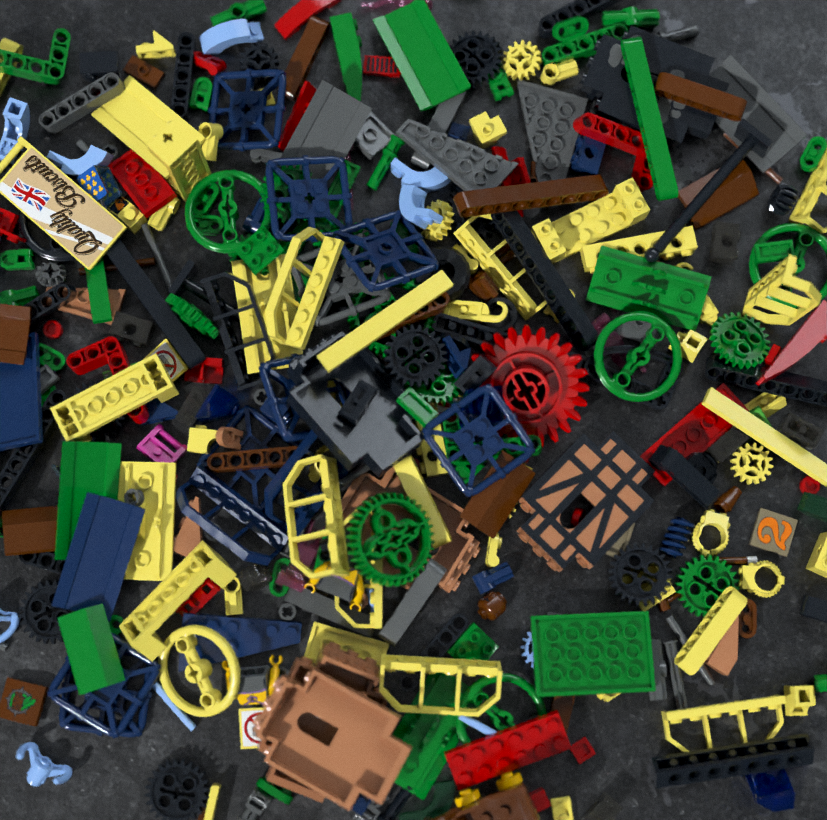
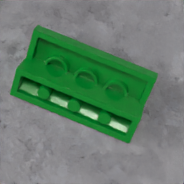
M103 604L84 608L57 618L79 696L125 681Z

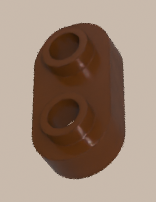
M747 599L746 606L748 611L745 613L742 610L739 614L738 635L742 638H751L757 631V607L754 601ZM743 625H747V632L742 630Z

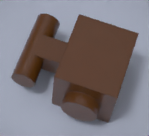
M479 271L470 279L468 287L480 301H489L499 294L497 292L499 288L486 272Z

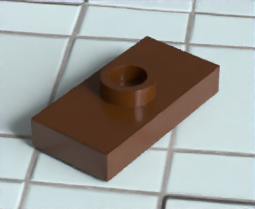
M132 55L123 69L124 73L156 90L165 76L164 72Z

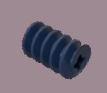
M674 516L676 519L670 520L673 526L667 527L670 533L664 534L667 540L661 542L665 548H659V552L677 559L676 556H683L679 549H686L682 542H689L685 535H692L688 528H695V525L684 518Z

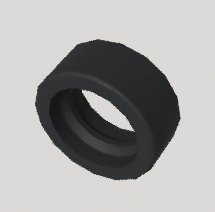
M495 297L486 303L489 310L498 305L497 301L504 302L510 312V320L502 327L494 326L490 322H482L483 326L508 333V328L515 326L518 317L517 309L509 299Z

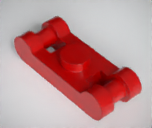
M207 577L202 585L198 586L189 598L176 609L175 613H179L183 617V613L188 612L184 608L187 604L193 608L189 613H198L222 588ZM206 585L211 589L208 594L203 590Z

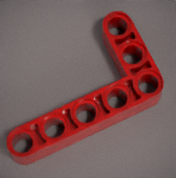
M589 112L574 120L573 128L577 133L636 155L631 178L633 177L640 192H644L653 186L641 132Z
M113 336L106 337L71 353L66 360L67 365L77 375L86 374L106 364H109L112 375H115L131 366L124 347ZM146 404L127 413L137 424L145 423L149 418ZM141 410L138 415H135L136 411Z

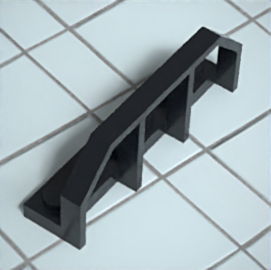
M227 271L200 280V283L204 285L214 317H212L213 321H216L226 349L224 352L228 354L238 383L237 390L240 391L261 384V379L251 382V376L243 365L245 364L244 356L242 353H239L240 349L265 341L271 356L270 360L277 358L252 284ZM226 276L247 287L252 304L225 313L226 304L224 299L220 298L218 292L220 291V286L215 279ZM254 308L264 337L239 345L237 336L232 333L231 327L233 325L229 316Z

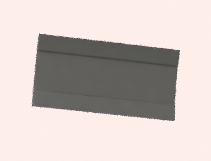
M731 55L709 75L729 83L726 93L741 97L747 101L742 119L748 121L772 140L773 143L764 158H761L752 150L746 155L763 173L807 136L801 127ZM717 116L715 123L739 147L742 142L734 137L740 121H732Z
M322 80L280 158L308 155V157L337 156L345 159L372 108ZM309 164V173H313L310 178L323 179L334 164ZM339 167L327 181V189H329Z

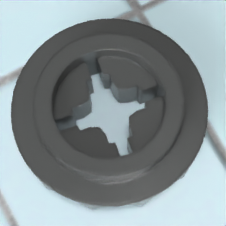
M50 260L48 263L43 262L41 266H37L35 274L37 281L41 285L54 287L66 279L67 271L65 266L60 264L59 261L53 262ZM50 269L53 270V273H52V275H51V278H50V275L48 274Z

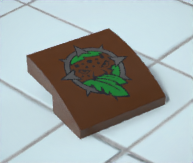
M7 677L0 701V718L38 727L48 687Z

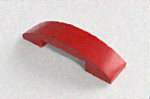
M301 0L286 12L274 26L286 40L298 32L300 26L310 20L313 15H317L327 7L330 9L341 0Z

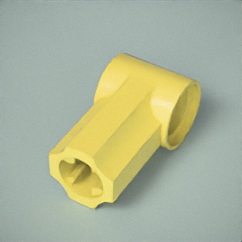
M572 58L557 64L545 65L540 76L541 83L549 87L554 85L555 82L578 75L576 61ZM546 73H551L554 77H549Z
M204 122L198 129V132L206 138L201 148L206 160L216 161L218 140L223 136V128L220 124Z
M175 198L152 214L148 225L163 232L171 215L177 212L181 200Z
M237 577L233 578L238 583V587L234 591L229 590L228 584L224 587L226 616L243 614V584Z

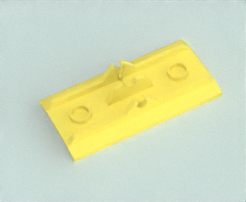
M129 75L123 82L125 85L123 93L96 109L91 115L167 179L170 177L167 168L147 147L149 139L153 135L160 133L163 130V126L174 118H177L198 139L200 146L206 138Z
M286 254L279 255L268 265L269 273L265 276L259 273L255 276L243 260L231 262L233 275L252 284L266 327L265 309ZM290 273L284 292L295 300ZM234 281L238 309L251 305L252 301L247 287ZM280 299L276 310L278 334L287 339L297 309L293 308L283 299ZM254 308L239 312L243 344L263 338L264 336ZM270 337L277 356L276 359L289 357L295 353L298 355L303 354V349L280 344ZM266 342L244 348L248 374L259 373L260 364L271 359ZM284 365V366L274 367V368H271V369H272V370L284 369V368H288L289 366H288V365Z
M120 461L118 500L125 502L124 495L127 490L139 489L144 493V502L139 507L145 509L124 576L125 580L163 581L173 571L177 463Z

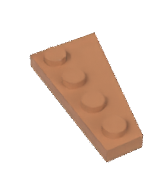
M47 287L46 291L50 290L53 287ZM64 288L62 291L64 297L68 295L67 288ZM76 288L77 295L75 299L58 310L92 320L88 288ZM108 288L113 321L104 323L115 326L127 291L126 289L111 290ZM50 297L46 301L48 307L52 305Z

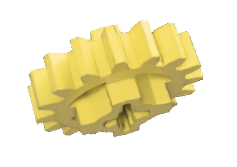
M524 40L519 45L517 42H514V47L508 46L509 52H503L505 56L504 60H502L503 69L506 71L507 76H511L513 80L517 77L519 80H523V77L529 80L530 74L535 76V70L541 69L539 64L542 63V55L538 51L537 46H532L530 41L527 45Z
M437 200L436 202L432 201L431 207L427 205L426 208L443 216L441 224L433 223L432 225H427V228L421 232L425 236L424 238L435 242L438 239L442 240L443 235L447 236V230H451L450 225L454 222L451 219L454 215L451 212L453 208L449 206V203Z
M746 443L744 448L739 446L737 448L738 452L732 453L735 459L730 460L731 463H734V466L730 469L736 470L733 476H740V482L746 480L747 485H750L753 480L756 485L759 483V479L762 482L766 480L764 475H771L768 469L773 468V465L769 464V461L773 460V458L767 457L769 450L762 451L763 445L757 448L756 443H753L751 447ZM748 451L755 452V453H757L758 455H752V454H751L750 452H748ZM750 461H754L752 467L749 466ZM746 472H749V473H752V475H755V476H749V475H747V474H745V473H746Z

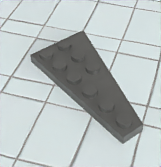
M408 119L396 131V135L464 191L499 187L518 166V163L514 161L504 160L502 156L487 153L484 149L460 139L455 140L448 137V134L433 131L428 126Z

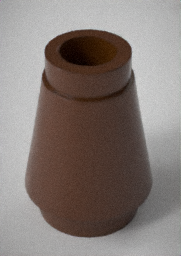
M733 486L724 492L714 503L715 508L725 514L731 512L742 494L741 490Z

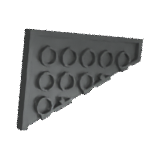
M518 80L517 88L533 162H536V178L538 182L566 179L578 133L573 128V122L584 114L588 99Z

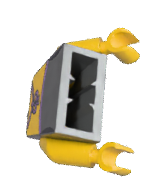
M347 553L350 576L340 577L331 575L318 579L310 578L304 585L305 589L308 585L313 587L311 593H314L317 588L351 602L350 610H352L353 605H357L359 607L358 612L361 611L364 584L362 576L358 574L359 571L352 568L354 563L350 561L353 557L352 554L349 555ZM326 561L317 567L314 573L330 570L331 562Z
M274 655L270 657L269 660L272 668H270V665L240 668V686L235 698L240 705H251L252 708L264 707L263 703L268 695L271 696L275 690L273 684L280 675L278 665L283 662L282 655H279L278 663L274 662ZM223 661L222 667L224 670H227L225 679L228 691L230 686V668L228 662Z

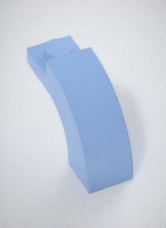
M246 19L231 20L218 24L205 31L199 37L203 54H220L224 49L232 45L258 43L264 39L259 22H247Z
M11 97L3 112L5 128L0 141L1 161L16 145L17 139L20 136L25 140L27 139L29 131L30 110L28 103ZM16 157L11 161L10 164H14Z
M93 145L90 146L84 156L78 159H68L50 150L47 158L52 159V163L60 167L62 172L74 177L80 176L93 165L97 173H99L109 165L114 155Z
M396 158L391 162V172L398 178L402 177L401 186L403 184L415 185L424 192L429 193L443 188L451 181L436 167L429 171L418 172L410 169Z
M403 184L399 196V207L404 218L422 229H426L427 225H432L433 223L441 224L443 216L431 209L424 208L427 193L415 185Z

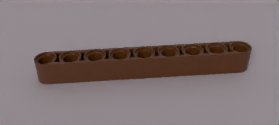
M590 175L463 191L456 194L453 200L461 217H471L598 200L607 196L609 191L601 175Z

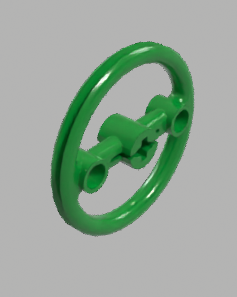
M238 170L217 171L200 180L191 190L185 205V220L191 235L200 245L218 253H236L235 249L244 242L239 241L236 231V221L239 219L240 214L234 201L233 193L236 188L235 180L247 182L258 192L264 190L260 187L262 182L251 174ZM215 182H219L222 192V201L218 207L225 229L222 234V244L204 237L196 227L193 216L198 196L205 188ZM227 183L231 184L229 187H223ZM269 208L265 209L264 218L258 230L263 225L269 230L271 225L270 216H268ZM229 236H235L233 240H227Z
M799 223L777 225L766 231L755 243H766L769 239L780 233L797 232L798 237L795 240L796 247L794 249L795 257H797L795 264L797 265V271L794 277L805 268L803 257L807 248L812 245L814 240L823 248L827 257V238L810 226ZM801 238L806 239L808 244H803ZM753 247L750 254L749 270L755 285L761 280L758 264H756ZM827 280L819 291L822 295L821 300L827 295ZM781 284L780 287L792 292V287ZM768 295L766 297L768 299L793 307L795 309L800 308L796 305L787 303L785 301L776 299Z
M632 312L615 318L601 331L595 344L594 364L599 379L611 393L627 401L644 402L660 397L673 386L681 370L682 350L676 333L664 320L650 313ZM645 321L651 323V327L646 331L645 339L639 347L628 351L626 355L627 363L611 379L605 370L603 362L604 346L609 335L626 322ZM653 330H656L658 332L657 339L653 338L652 336ZM666 336L673 352L672 368L666 380L650 392L631 393L626 391L625 387L630 384L632 374L639 366H644L649 362L650 350L656 342L661 341ZM640 353L639 358L641 360L637 361L636 359L638 356L636 354ZM619 375H622L625 379L622 385L618 382Z
M502 673L501 682L516 684L527 691L532 697L537 708L538 717L547 714L543 698L536 697L535 687L531 683L517 675ZM484 676L469 686L460 699L459 708H467L469 703L479 707L480 705L476 704V698L479 695L484 696V702L488 700L489 697L482 691V688L491 683H496L497 676L493 678ZM494 704L485 711L490 717L491 724L501 731L509 727L500 723L499 718L493 712L503 717L505 723L510 727L515 726L512 715L503 709H498ZM456 715L457 733L462 745L471 741L467 735L465 723L458 719L459 715Z

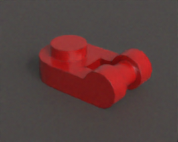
M202 51L194 52L193 63L199 68L207 69L211 75H216L226 70L227 65L225 61L210 54H203Z

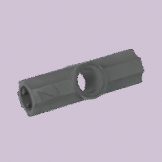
M661 639L651 640L656 691L649 692V700L667 699L665 683L667 670L662 656Z

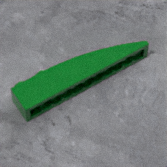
M351 13L330 17V25L346 93L362 102V64L359 48L362 47L360 35L357 36L355 31L358 30L357 20L352 18Z

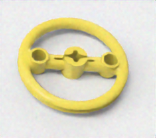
M188 625L172 632L164 641L166 648L158 657V665H161L159 679L167 696L178 708L193 716L210 717L227 709L236 698L240 686L239 663L230 644L218 632L201 625ZM193 634L204 636L213 641L222 650L230 668V686L223 700L221 692L212 687L208 678L212 674V665L207 659H200L195 648L197 646V638ZM174 643L177 651L184 653L189 665L185 669V676L189 682L198 684L202 693L200 703L203 707L195 706L184 700L171 683L168 672V657Z

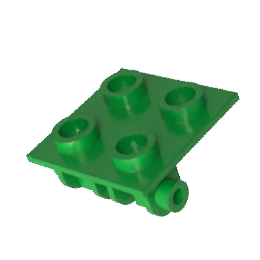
M264 225L235 249L236 253L255 276L258 273L263 276L269 273L268 265L285 251Z
M473 622L447 652L455 659L488 660L499 646Z

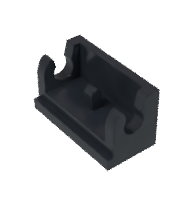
M481 353L455 381L454 385L464 394L468 395L479 388L497 369V366Z
M360 379L342 408L338 411V415L357 425L376 396L377 388Z

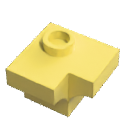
M485 111L469 119L473 137L482 149L496 144L503 135L507 134V130L499 115L490 119Z
M692 330L688 333L680 331L677 333L682 357L693 363L708 338Z
M196 425L195 428H190L187 451L210 454V447L216 441L215 435L217 430L207 429V426Z
M815 685L784 686L786 716L807 715L808 708L816 705Z

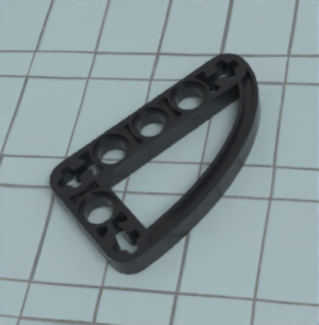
M618 345L604 348L603 357L612 354H627L630 349L639 346ZM651 349L649 352L650 358L665 363L655 388L631 377L630 388L626 391L638 393L639 388H644L647 392H650L659 387L662 381L668 377L666 374H669L672 367L670 365L673 363V356ZM593 353L585 360L582 368L587 369L588 374L586 377L603 385L599 377H597V372L589 373L590 369L587 368V366L593 364V368L596 370ZM683 363L673 386L660 396L663 404L657 405L658 402L654 399L649 402L644 401L640 403L655 410L666 408L683 371ZM604 364L606 372H610L612 375L619 372ZM619 375L618 382L621 384L622 380L625 379L622 375Z

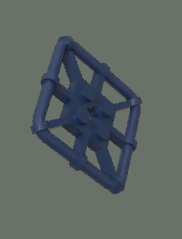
M249 68L246 71L223 72L214 76L211 105L208 108L209 123H216L218 115H228V124L223 129L222 138L218 140V151L239 150L244 152L247 149H269L279 145L283 113L286 111L284 103L287 74L284 70H254ZM274 77L261 91H253L255 78ZM247 78L246 91L235 92L225 80ZM220 84L231 95L229 108H218ZM279 85L277 104L275 106H266L267 96ZM247 107L251 108V110L247 111V114L245 115L244 110ZM265 113H276L274 135L264 126ZM260 129L269 141L248 142L249 130ZM233 130H241L239 142L221 143Z
M302 155V157L276 158L266 162L265 174L268 192L266 201L269 204L271 229L276 241L291 242L292 238L297 234L284 233L296 219H308V224L311 228H316L315 218H326L338 229L353 225L350 202L352 194L349 193L345 159L337 156L308 157V155ZM309 164H334L323 179H310ZM302 165L303 180H292L277 166ZM339 167L342 194L328 195L327 181ZM273 173L288 185L289 197H276ZM308 194L314 199L311 204L304 199ZM343 200L345 225L330 213L329 201ZM290 203L291 217L279 230L277 204ZM321 232L324 236L332 238L333 232ZM313 235L305 240L317 242V239Z
M400 210L371 219L365 218L362 222L341 228L332 234V238L341 239L363 248L365 252L352 256L344 244L341 253L346 259L347 266L352 268L361 283L372 293L373 291H380L400 283H408L411 279L428 274L439 267V262L425 243L423 235L418 233L413 224L404 218ZM394 219L391 229L378 232L374 226ZM399 221L411 235L410 237L400 238L396 232ZM365 229L371 235L362 238L350 233ZM412 244L418 245L425 256L410 252L407 246ZM384 247L385 249H390V250H389V251H384V250H382V248ZM369 259L376 267L371 282L358 265V263ZM409 260L425 265V267L407 273L401 263ZM393 266L399 276L376 283L380 271Z
M297 353L291 354L289 357L269 360L261 363L259 366L260 377L268 397L267 404L271 407L278 430L283 437L282 439L286 442L288 440L297 441L305 439L311 430L293 433L300 416L291 406L293 417L286 429L279 405L288 403L289 390L296 384L291 379L285 378L271 368L288 365L292 359L296 357L299 359L303 355H298ZM269 377L283 385L287 397L276 398ZM334 380L335 387L326 388L329 394L338 393L343 406L348 399L345 391L346 388L342 383Z
M491 384L477 388L457 403L453 402L450 408L429 421L425 428H422L426 442L441 462L440 466L446 469L459 490L466 494V497L476 495L500 478L504 479L507 477L506 474L527 461L536 450L532 440L517 420L518 416L516 413H512L499 392L494 387H491ZM485 393L481 415L469 423L461 409ZM489 395L492 396L506 419L494 427L486 417ZM455 413L458 414L465 425L455 433L433 429ZM510 422L525 446L504 443L497 431ZM432 435L453 438L461 450L447 458ZM474 436H483V445H475L473 443L475 441ZM502 448L524 451L523 454L500 468L492 456ZM463 454L471 464L468 487L451 464V462ZM489 459L497 472L473 487L476 466Z
M244 405L225 426L234 428L245 415L247 435L240 442L241 451L268 448L267 445L276 435L281 439L283 438L275 423L249 405ZM250 414L271 430L263 442L252 435ZM288 440L286 442L290 446L298 447L300 445L297 441ZM217 441L212 443L210 454L201 455L198 463H196L197 467L202 465L211 472L206 461L219 447ZM274 453L270 460L276 462L277 459L281 458V455ZM256 455L257 462L255 464H258L261 461L260 455ZM234 457L232 465H240L241 457ZM222 460L213 461V467L221 466ZM270 468L236 471V475L226 485L233 488L241 477L245 478L252 484L254 506L263 512L265 510V499L259 505L257 484L265 474L272 479L275 477V474L269 470ZM284 481L272 494V501L283 489Z
M112 633L114 643L121 647L118 652L119 660L122 659L127 651L150 667L130 672L122 667L125 681L86 693L90 698L81 710L58 695L78 690L77 685L58 689L71 668L67 654L65 657L66 661L52 681L47 694L56 704L77 716L79 721H85L107 736L118 738L128 726L139 706L142 707L144 704L143 700L158 678L161 665H158L156 660L152 662L133 648L128 640L125 641ZM151 672L136 697L123 689L131 676ZM120 694L133 703L117 726L113 704ZM95 700L106 707L110 728L87 714Z
M115 644V647H116V650H117V653H118L119 650L121 649V647H117L116 644ZM126 651L125 654H124V656H133V657H135L134 655H132L131 653H129V652H127V651ZM139 660L127 671L130 672L137 670L143 664H145V662ZM72 668L67 672L64 682H62V688L76 685L72 683ZM151 672L145 673L144 684ZM128 682L123 688L133 696H137L140 692L134 690H127ZM71 691L62 693V698L69 702ZM148 692L143 700L144 704L140 707L138 725L131 719L128 724L131 729H125L119 735L120 737L131 738L143 735L146 726L149 698H152V692ZM85 694L84 704L79 709H83L90 696ZM119 694L113 704L114 712H119L124 717L127 712L124 709L126 698ZM95 700L90 709L100 710L99 721L105 724L107 709ZM60 706L59 725L61 728L64 727L70 731L95 733L97 736L105 735L91 725L72 723L71 721L77 716L71 714L67 717L68 711Z

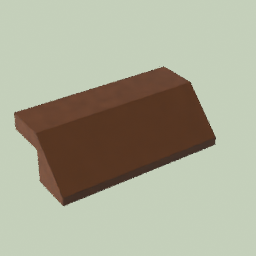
M744 160L737 165L690 219L689 222L695 230L759 195L752 171ZM719 169L678 191V198L685 208Z
M502 450L496 462L502 468L515 458ZM522 463L506 474L507 477L504 479L500 478L482 492L473 495L459 517L494 539L536 473ZM493 465L483 481L497 472Z
M58 506L2 511L5 556L55 551Z

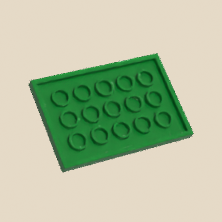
M649 611L530 616L536 697L656 691Z

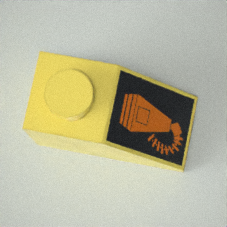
M122 196L108 208L134 235L142 228L143 224L148 222L145 216Z

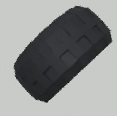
M447 246L433 247L431 251L436 256L439 267L448 268L454 276L451 280L454 284L453 287L446 291L450 297L449 302L458 300L469 286L471 276L469 263L464 255L454 248ZM416 263L414 270L425 267V265ZM431 272L414 278L415 285L422 284L429 279ZM441 299L435 300L438 304H444Z

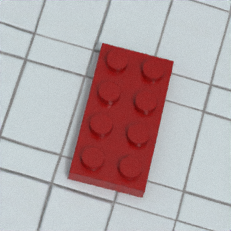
M132 149L107 166L146 219L177 197L162 175Z

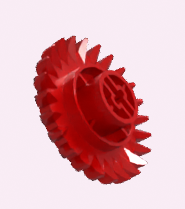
M525 324L522 334H517L515 328L510 326L508 328V337L504 338L499 332H495L493 337L496 344L491 345L486 341L481 343V347L485 352L484 355L497 366V369L481 386L491 384V387H494L499 392L512 413H516L518 416L517 420L526 433L540 438L543 448L545 434H548L556 443L558 442V427L567 433L571 432L570 424L567 421L568 417L577 421L581 420L579 412L574 407L575 405L587 406L586 399L578 395V392L589 391V385L578 381V378L586 376L588 372L585 368H575V365L582 360L580 354L568 355L573 345L571 342H566L560 346L558 344L559 333L555 332L550 338L545 337V327L541 326L536 334H531L530 326ZM472 354L471 359L475 361L480 354ZM526 372H528V373H533V374L537 375V376H538V377H537V380H536V378H535L533 375H530V376L528 377V375H527ZM516 374L521 375L527 387L532 385L531 394L535 402L531 401L526 390L521 391L522 383ZM510 379H512L515 387L514 391L509 393L507 385ZM544 383L545 390L540 397L538 386ZM485 393L468 404L478 405L471 415L472 420L481 415ZM489 395L486 417L494 427L506 419L492 396ZM510 422L497 431L500 437L504 433L507 434V438L519 437Z

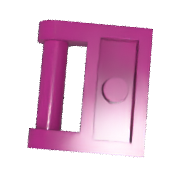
M158 424L137 445L136 449L152 462L176 463L186 454L188 446L182 445L166 432L161 424ZM159 435L160 437H162L177 451L175 453L171 451L167 446H165L161 441H159L156 438V436Z

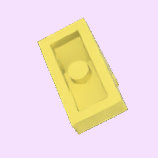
M154 30V44L142 43L136 46V53L141 60L176 56L174 46Z

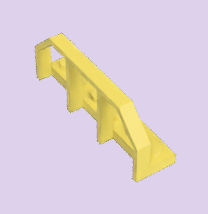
M827 151L818 168L812 172L788 220L791 223H806L820 233H826L827 227L823 228L810 217V213L818 202L821 191L827 195Z
M491 214L479 215L480 217L492 220ZM472 216L453 234L506 298L515 305L517 311L526 321L542 309L547 302L544 300L539 306L535 304L516 281L526 270L522 269L513 277L494 254L507 241H502L491 250L470 225L479 217Z
M307 227L292 238L265 309L267 333L280 344L305 350L344 245L341 239L324 236L319 230ZM313 235L323 243L314 267L310 271L296 257L301 243ZM293 266L305 276L310 277L300 303L284 292ZM280 299H283L293 308L298 309L287 339L278 334L276 310Z
M789 255L748 290L741 315L747 314L748 318L754 317V320L764 324L791 325L818 306L822 295L811 282L794 277L797 271V265H795L797 257ZM781 284H784L789 287L798 289L800 291L805 292L811 299L791 293L779 287L781 286ZM767 295H768V296L774 297V298H776V299L785 301V302H787V303L796 305V306H798V307H800V308H799V309H795V308H793V307H790V306L784 305V304H782V303L773 301V300L768 299V298H766V297H767ZM756 305L778 314H767L753 309V307Z
M321 454L298 460L283 483L291 563L312 579L331 575L340 577L350 576L337 461L334 458ZM320 462L319 471L322 477L321 489L323 494L293 501L292 485L304 466ZM324 500L323 507L327 521L326 530L297 536L294 508ZM328 536L331 569L314 573L299 560L298 543Z
M353 512L344 520V527L349 523L350 519L354 518ZM381 517V519H380V522H381V525H382V526H383V517ZM383 558L376 561L371 560V564H375V569L383 573ZM372 582L371 584H364V588H374V592H370V604H374V612H370V624H356L339 606V597L335 596V609L354 628L382 629L383 586Z
M381 654L379 692L398 712L479 717L500 699L502 681L500 661ZM396 670H404L407 673L421 671L419 704L401 705L385 689L384 671L395 672ZM436 672H443L446 675H456L457 673L454 707L423 706L425 673L435 674ZM461 674L471 677L476 676V674L489 678L497 676L496 693L477 709L459 708Z
M776 694L761 698L661 711L665 739L682 752H689L671 738L668 721H670V724L682 723L684 718H690V721L702 720L707 749L713 748L707 715L710 718L722 717L721 713L729 712V715H737L741 742L747 743L742 710L748 709L749 712L761 711L760 707L768 706L769 710H776L777 722L764 740L773 739L784 724L781 704H786L785 696Z

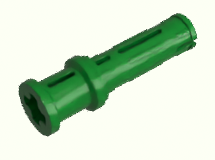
M392 134L390 135L391 139L388 145L382 150L383 156L366 184L375 191H377L394 158H398L397 154L401 146L405 145L402 139Z

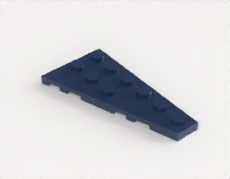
M184 612L182 627L201 625L213 629L227 640L236 657L239 658L300 643L302 622ZM193 634L197 638V646L195 648L200 659H207L211 664L227 661L222 650L213 641L204 636ZM180 653L178 672L185 671L189 665L184 653Z

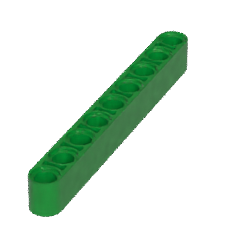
M638 36L621 40V52L656 198L658 201L677 198L678 187L642 38Z

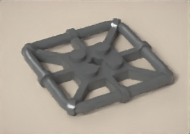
M359 233V234H356V235H355V236H359V237H362V238L366 237L365 234H363V233ZM343 241L344 244H345V246H347V245H349V244H352V243H348V242ZM354 245L351 251L352 256L359 253L361 246ZM320 248L301 254L296 259L302 263L318 256ZM346 259L337 261L325 294L327 299L317 315L314 325L317 327L328 325L351 315L352 317L357 316L359 312L380 305L390 299V288L373 291V293L369 292L352 268L347 266ZM370 259L371 264L361 268L365 275L374 272L376 269ZM302 263L310 271H312L313 266ZM293 266L291 272L299 289L298 295L302 298L306 286L300 271ZM382 270L378 277L379 283L386 280ZM343 277V283L336 281L337 278ZM363 292L377 298L354 306L350 296ZM342 299L346 300L348 309L326 317L332 303Z

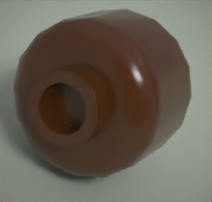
M490 591L478 601V613L483 619L496 620L506 611L507 601L500 592Z

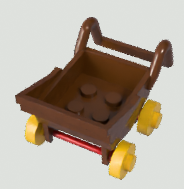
M512 771L502 774L501 779L496 781L499 789L498 792L480 798L481 795L478 788L472 790L466 788L459 792L460 795L454 798L457 808L450 809L433 819L430 817L424 818V820L540 819L525 784L520 783L523 781L520 772L512 773Z

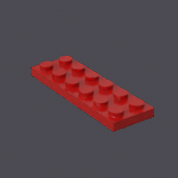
M724 383L716 389L749 412ZM701 402L640 457L655 470L653 473L654 477L664 487L673 478L666 472L655 468L648 461L659 445L671 447L686 458L691 453L704 452L733 425L703 406Z
M558 710L450 749L444 753L457 788L461 790L569 750L571 745Z

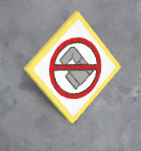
M167 338L145 357L147 358L156 353L163 361L173 382L189 369Z
M265 707L239 709L241 749L257 748L260 739L255 737L257 733L253 731L255 726L253 721L258 713L262 714Z

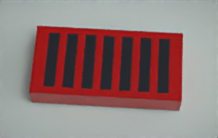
M364 55L363 75L400 78V72L392 57Z

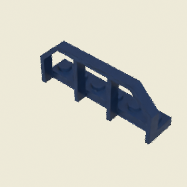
M312 430L264 489L265 514L273 521L282 525L287 532V521L273 514L272 494L282 481L286 480L287 475L304 453L311 457L317 456L316 453L308 449L318 437ZM335 458L337 461L338 478L340 480L349 471ZM322 477L310 491L296 482L292 485V487L305 494V498L323 494L321 489ZM324 500L296 508L294 514L297 536H299L321 508Z
M202 465L195 469L188 482L180 486L175 493L180 510L184 515L244 561L268 566L289 541L288 532ZM192 485L218 504L204 516L189 505L185 495V491L190 489ZM222 508L245 525L233 537H230L210 521ZM251 529L277 550L271 555L248 551L237 541Z

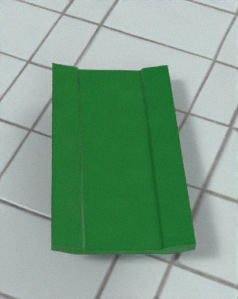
M414 0L410 4L385 16L372 19L420 111L430 109L471 88L468 79L425 0Z
M601 245L585 300L628 313H650L661 318L667 324L696 332L711 276L658 261L651 263L644 257Z
M62 441L54 560H66L87 492L118 500L122 443Z
M443 672L429 674L424 681L423 706L454 707L456 678ZM462 681L460 687V699L469 687ZM419 692L411 705L419 704ZM483 695L477 696V705H480L483 701ZM469 703L467 706V708L471 709L478 708L474 706L472 703ZM406 712L393 733V736L413 746L395 783L404 789L410 786L412 790L409 789V792L422 800L427 796L447 762L444 752L455 748L460 740L456 729V715Z

